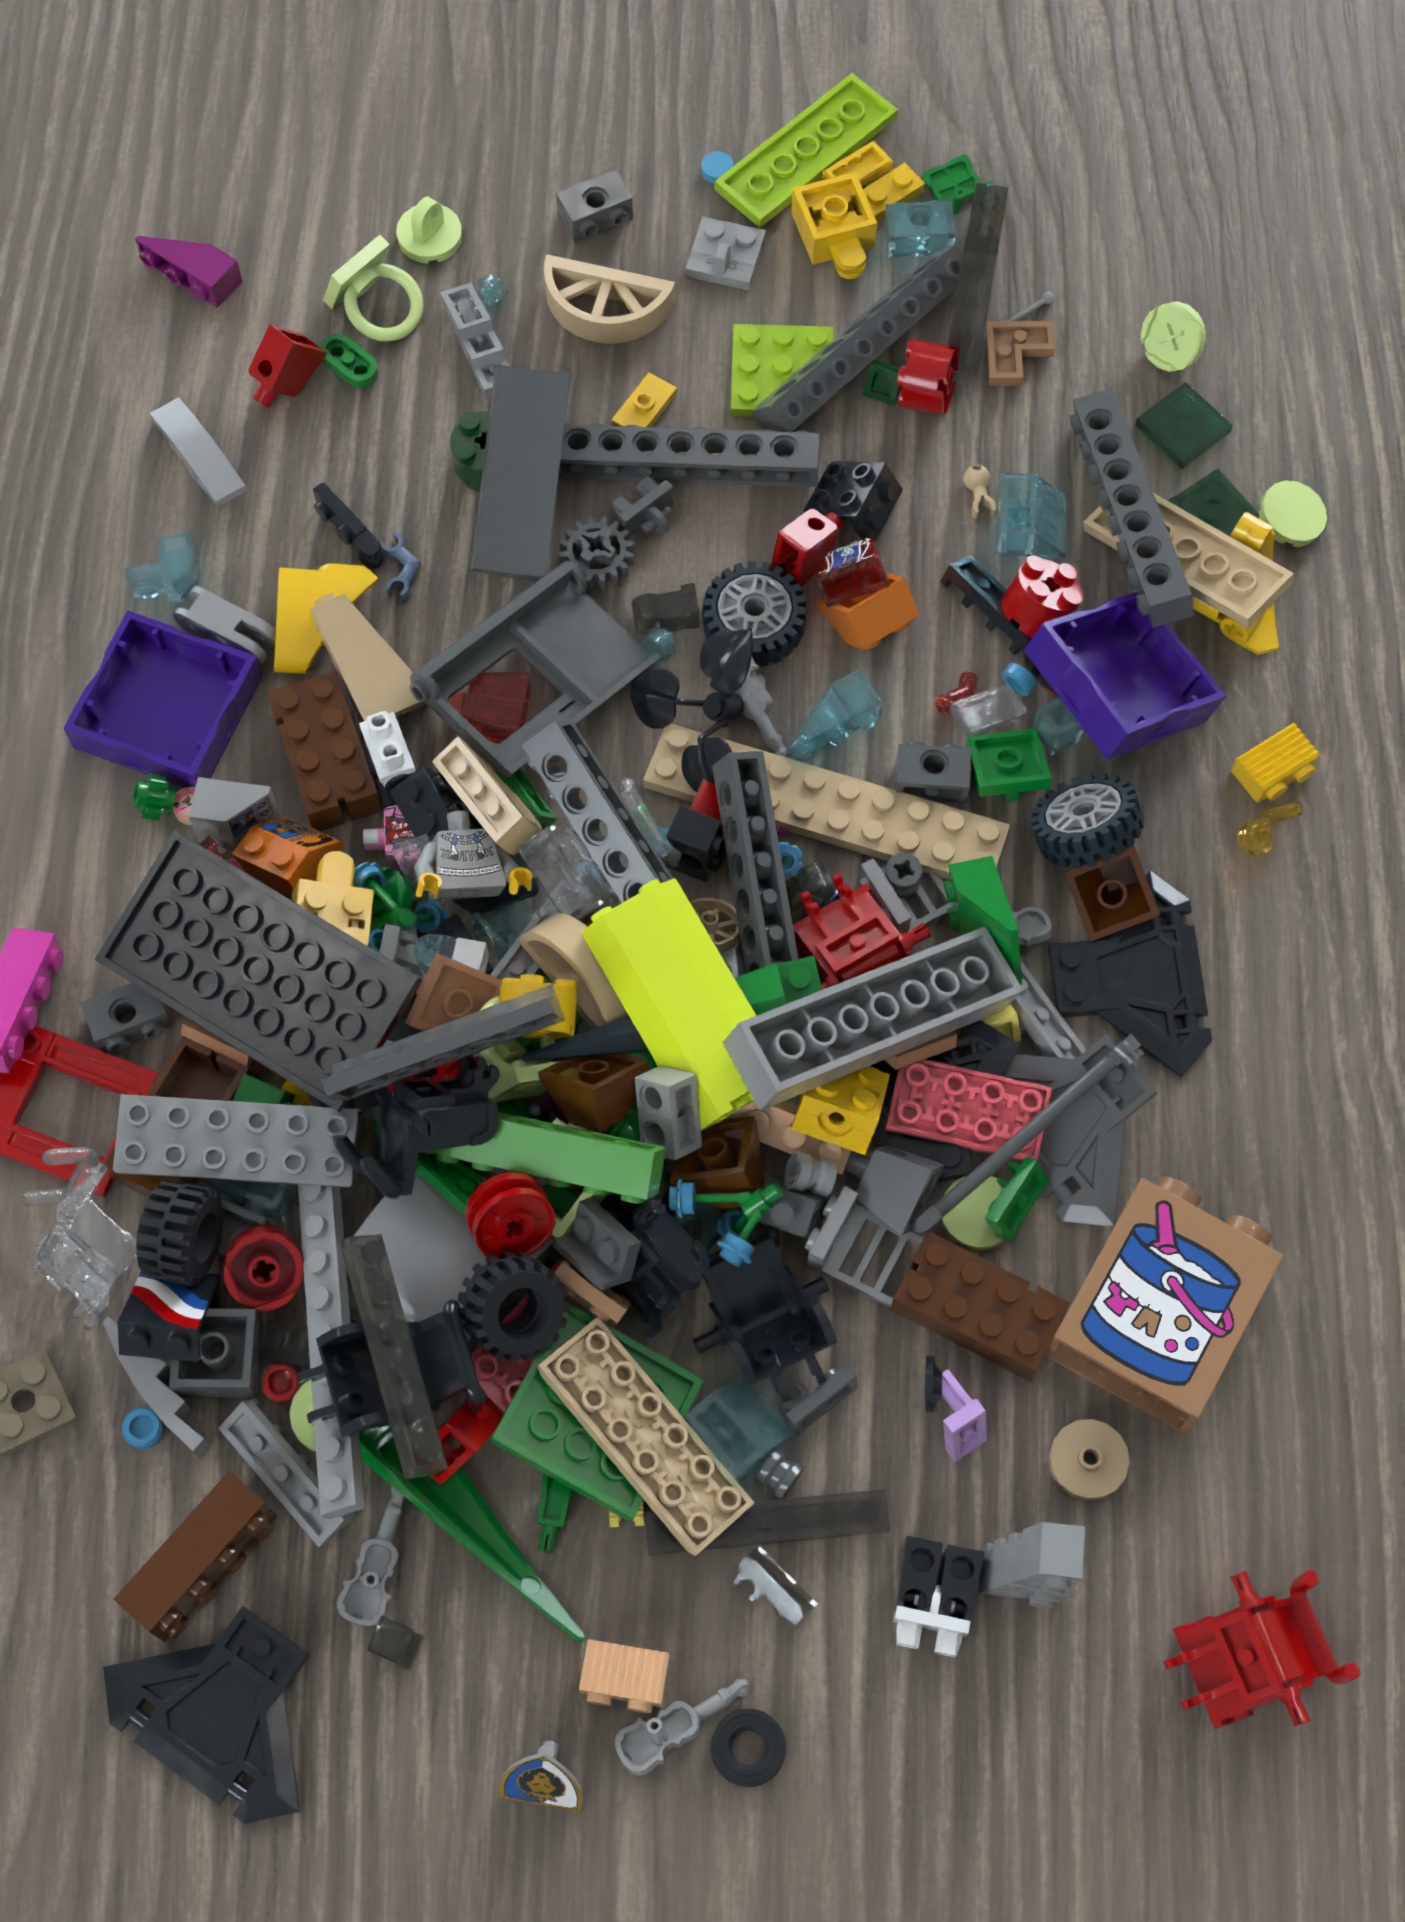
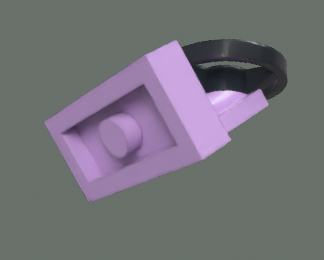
M926 1356L925 1409L926 1412H934L935 1405L943 1397L955 1412L943 1420L945 1449L953 1461L956 1462L987 1441L986 1410L977 1399L972 1401L949 1369L943 1373L935 1365V1356Z

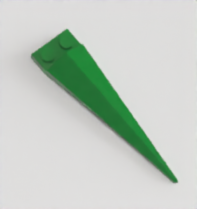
M429 1415L423 1418L421 1426L427 1441L437 1431V1427ZM401 1424L359 1431L361 1460L571 1638L578 1643L583 1642V1632L519 1551L462 1467L440 1486L412 1459L417 1451L411 1452L406 1430L402 1428Z

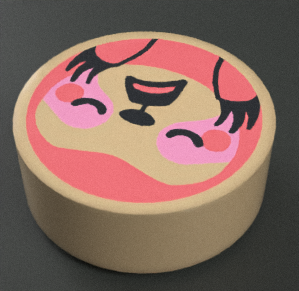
M195 787L183 788L175 794L172 810L177 820L186 825H192L189 819V812Z

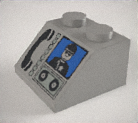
M202 777L197 779L189 819L200 845L212 853L223 854L226 851L233 852L252 825L281 817L271 786Z

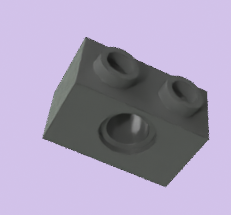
M616 169L556 192L558 216L574 243L585 238H591L597 233L614 226H621L633 219L632 196Z
M921 742L899 744L896 759L895 790L930 801L966 803L970 789L971 748H962L956 744H947L942 747L926 746ZM934 767L940 770V773L932 774L925 769Z
M128 983L80 1002L93 1040L99 1050L105 1053L121 1052L128 1048L130 1043L143 1038H156L162 1035L165 1029L173 1027L165 1004L133 983ZM136 1013L134 1019L130 1022L120 1023L121 1018L125 1014Z

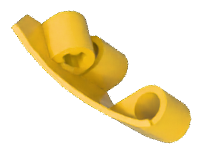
M1245 512L1230 537L1273 561L1274 527ZM1192 596L1193 609L1220 624L1222 633L1230 640L1257 655L1279 649L1274 603L1247 628Z
M332 563L325 564L318 570L279 567L274 672L306 674V669L311 667L316 654L323 644L310 615L311 608L316 606L314 602L317 599L334 593L335 597L344 594L354 604L378 582V577L361 565Z

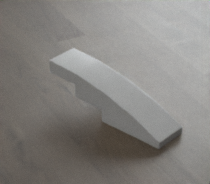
M468 283L440 292V295L475 378L486 400H489L492 397L495 367L498 364L509 365L505 358L504 349L493 330L491 318L472 283Z
M179 397L149 413L154 424L168 439L172 450L186 465L191 477L217 507L248 491L246 485L215 441Z
M107 1317L102 1323L119 1361L136 1389L170 1431L201 1459L211 1446L203 1437L183 1422L192 1409L182 1398L165 1385L170 1378L171 1369L159 1358L119 1355L117 1323Z

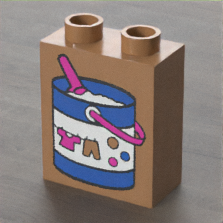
M1165 1176L1160 1177L1157 1183L1154 1184L1141 1177L1044 1356L1185 1435L1200 1417L1284 1254L1268 1246L1272 1238L1270 1233L1255 1221L1240 1215H1230L1225 1223L1198 1208L1201 1197L1187 1184Z

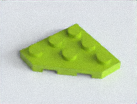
M733 324L731 417H755L751 410L833 340L834 326Z

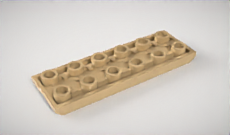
M596 1317L537 1366L545 1382L685 1550L696 1556L754 1504V1501L600 1318Z

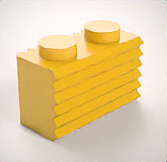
M1292 723L1236 758L1231 772L1257 804L1266 798L1273 801L1287 790V786L1291 782L1297 780L1298 783H1302L1315 773V765L1320 757V753L1311 744L1310 740L1306 738V735L1302 734L1301 729L1295 723Z

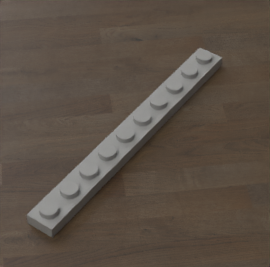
M298 1184L311 1369L322 1365L316 1338L333 1328L349 1324L350 1310L340 1187ZM326 1377L315 1382L311 1380L313 1410L333 1404ZM337 1416L326 1421H322V1418L314 1422L320 1516L330 1520L365 1508L359 1431L349 1437H342Z

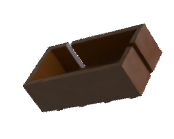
M336 671L266 692L311 828L323 831L345 824L338 804L342 800L346 802L351 821L383 812L378 792Z
M182 1036L146 1096L232 1101L244 1073L252 1075L248 1067L220 1053L216 1057L212 1049ZM115 1146L103 1164L104 1169L112 1180L148 1198L162 1181L172 1180L195 1185L199 1179L115 1173L113 1170Z
M927 1231L912 1261L911 1267L908 1268L893 1298L890 1310L1031 1382L1070 1302L1039 1286L1034 1293L1028 1290L1031 1282Z
M229 1470L113 1600L148 1632L163 1642H166L170 1637L172 1639L177 1638L189 1625L190 1619L188 1617L194 1607L197 1608L198 1605L204 1607L214 1598L219 1590L216 1585L227 1573L230 1575L234 1574L247 1559L245 1555L247 1550L255 1541L261 1543L270 1535L275 1527L273 1521L278 1516L257 1494Z

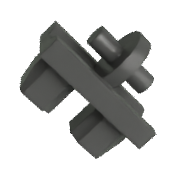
M647 476L636 486V494L641 498L636 503H633L626 495H621L613 501L612 513L617 521L620 522V532L628 530L629 537H632L640 530L645 534H648L653 529L661 535L667 532L669 524L666 519L673 515L670 509L673 506L670 494L673 486L667 480L660 484L650 476Z

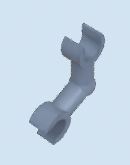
M393 532L397 546L390 548L381 542V547L385 556L392 559L396 558L404 567L398 577H394L387 582L386 590L390 597L396 588H403L400 595L402 602H405L410 598L409 585L416 572L421 568V562L405 548L401 535Z

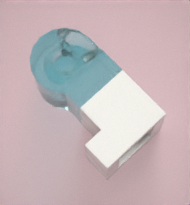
M427 934L422 936L415 945V955L419 967L425 974H427L436 952L484 973L486 971L489 959L486 942L446 935Z

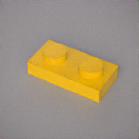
M904 162L865 187L863 191L878 222L923 193L925 182Z

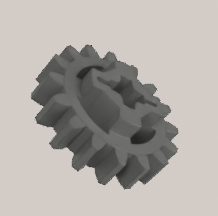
M590 516L588 517L587 525H583L580 521L575 522V532L569 529L565 530V540H560L559 542L560 564L567 560L575 563L586 577L587 589H591L594 583H599L600 588L603 590L606 587V581L610 580L614 585L619 584V574L625 577L629 575L628 566L634 565V542L630 541L628 530L620 532V522L616 521L610 526L607 525V517L603 516L600 523H595L593 517ZM615 544L620 550L619 555L616 554V549L613 548ZM575 551L578 552L579 562L574 557Z

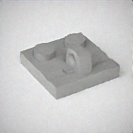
M702 216L685 268V277L749 291L766 239V230Z

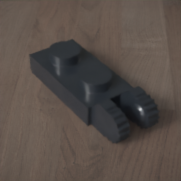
M325 482L313 488L316 501L314 509L320 518L325 522L330 520L336 526L335 530L340 539L346 545L352 543L356 547L358 559L362 564H365V567L372 570L380 568L384 561L379 540H376V537L368 530L367 526Z

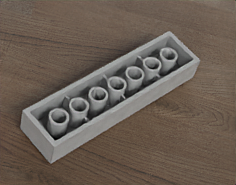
M985 926L739 1022L722 1043L761 1111L1003 1011L1023 992V989Z

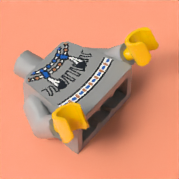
M454 811L447 814L448 831L438 832L432 842L424 846L414 866L418 883L416 896L422 897L423 891L427 890L429 891V900L499 896L506 887V881L509 883V893L517 894L518 885L525 886L528 891L532 889L531 871L519 867L509 853L494 842L485 829H471L469 812Z

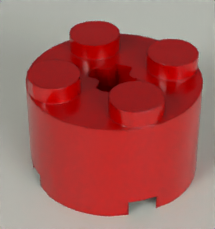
M910 339L906 350L907 367L901 366L897 377V386L902 387L898 406L933 414L944 415V413H947L956 386V382H953L954 371H958L959 348Z
M1029 556L1019 568L1002 597L1001 607L1005 617L1009 622L1013 618L1020 624L1019 631L1033 637L1042 623L1076 612L1084 596L1082 586L1077 580V570L1066 563L1059 565L1037 556Z
M256 1225L241 1231L229 1243L224 1255L223 1267L226 1287L236 1301L248 1307L261 1311L277 1309L292 1300L301 1285L304 1267L300 1248L295 1239L279 1226ZM264 1260L266 1264L273 1263L269 1266L270 1273L263 1275L261 1270L254 1271L257 1268V1262Z

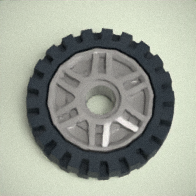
M748 561V568H743L742 563L735 564L733 572L729 568L723 570L721 578L716 576L712 580L711 587L708 586L705 592L702 619L706 638L722 631L752 630V657L754 661H759L760 667L768 666L769 659H772L774 664L781 661L782 654L786 657L789 656L793 651V646L797 648L805 630L807 614L805 595H802L800 584H795L794 577L790 573L784 576V569L778 566L772 571L770 563L766 562L762 563L761 568H756V561ZM750 612H757V613H760L761 615H759V616H751V615H749L748 613H750Z
M1093 774L1085 775L1083 781H1080L1078 777L1071 779L1072 784L1068 786L1063 782L1057 785V792L1049 790L1045 793L1046 799L1040 798L1037 802L1038 808H1033L1031 825L1040 852L1045 859H1049L1050 863L1056 865L1059 862L1060 866L1068 868L1071 863L1074 868H1082L1084 862H1087L1089 867L1096 866L1098 859H1102L1104 863L1112 860L1110 856L1112 853L1120 856L1125 852L1123 846L1131 848L1135 844L1134 838H1139L1142 833L1141 829L1144 828V817L1134 787L1127 780H1120V777L1116 775L1108 778L1107 774H1099L1097 779H1095Z

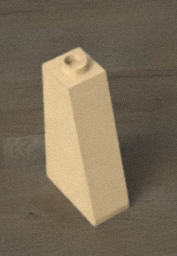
M331 593L314 602L316 606L311 608L310 615L361 722L366 721L368 716L382 711H387V713L394 712L395 717H398L426 704L417 700L410 690V676L413 672L344 594L335 597L334 593Z

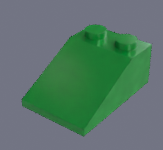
M988 856L949 864L950 880L944 881V888L948 903L952 902L953 907L947 908L951 930L957 929L959 936L986 926L1019 984L1022 985L1018 928L993 857Z

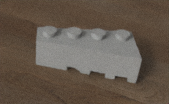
M1040 1522L1023 1529V1533L1014 1532L1009 1534L1008 1543L1007 1539L998 1538L994 1540V1544H983L982 1551L985 1553L980 1573L979 1594L1029 1599L1030 1606L1054 1608V1602L1060 1603L1082 1579L1085 1527Z

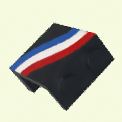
M140 1272L117 1321L119 1355L199 1362L201 1357L200 1328L209 1308H221L220 1274L207 1273L205 1278L197 1285L188 1286L149 1278Z

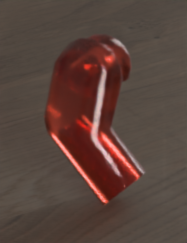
M963 672L957 689L947 691L945 694H939L936 697V709L940 713L947 712L948 714H955L968 709L973 702L978 676L971 672Z

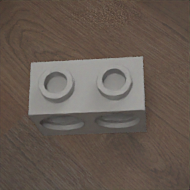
M661 1065L635 1077L640 1141L666 1147L664 1157L672 1160H677L701 1148L702 1139L696 1074Z

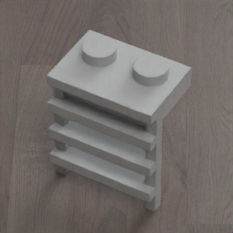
M874 858L860 866L859 879L857 880L858 888L866 883L869 885L872 898L900 934L903 932L907 933L922 923L928 925L938 922L941 917L947 915V908L953 907L952 902L948 903L944 882L941 877L935 873H925L945 905L936 910L919 884V889L913 895L926 915L917 920L905 899L898 897L885 877L886 866L880 868Z
M844 1186L839 1197L834 1194L830 1197L822 1214L827 1217L822 1229L820 1230L815 1227L805 1245V1249L810 1251L807 1268L813 1271L815 1269L827 1275L829 1279L837 1280L849 1286L848 1289L854 1292L858 1291L868 1296L870 1300L878 1301L891 1308L893 1298L881 1292L907 1242L909 1241L920 1247L924 1238L912 1232L903 1235L897 1233L871 1211L857 1205L858 1192ZM867 1220L879 1226L852 1278L840 1272ZM889 1231L900 1238L876 1285L872 1288L862 1283L861 1280L886 1232Z

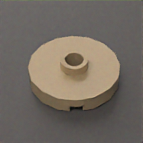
M1094 1419L1076 1420L1063 1427L1052 1441L1048 1455L1050 1473L1054 1480L1057 1481L1063 1488L1062 1490L1068 1495L1084 1501L1101 1500L1115 1492L1126 1479L1130 1465L1128 1447L1121 1435L1107 1423ZM1086 1452L1093 1453L1097 1459L1096 1464H1087L1083 1459V1454Z

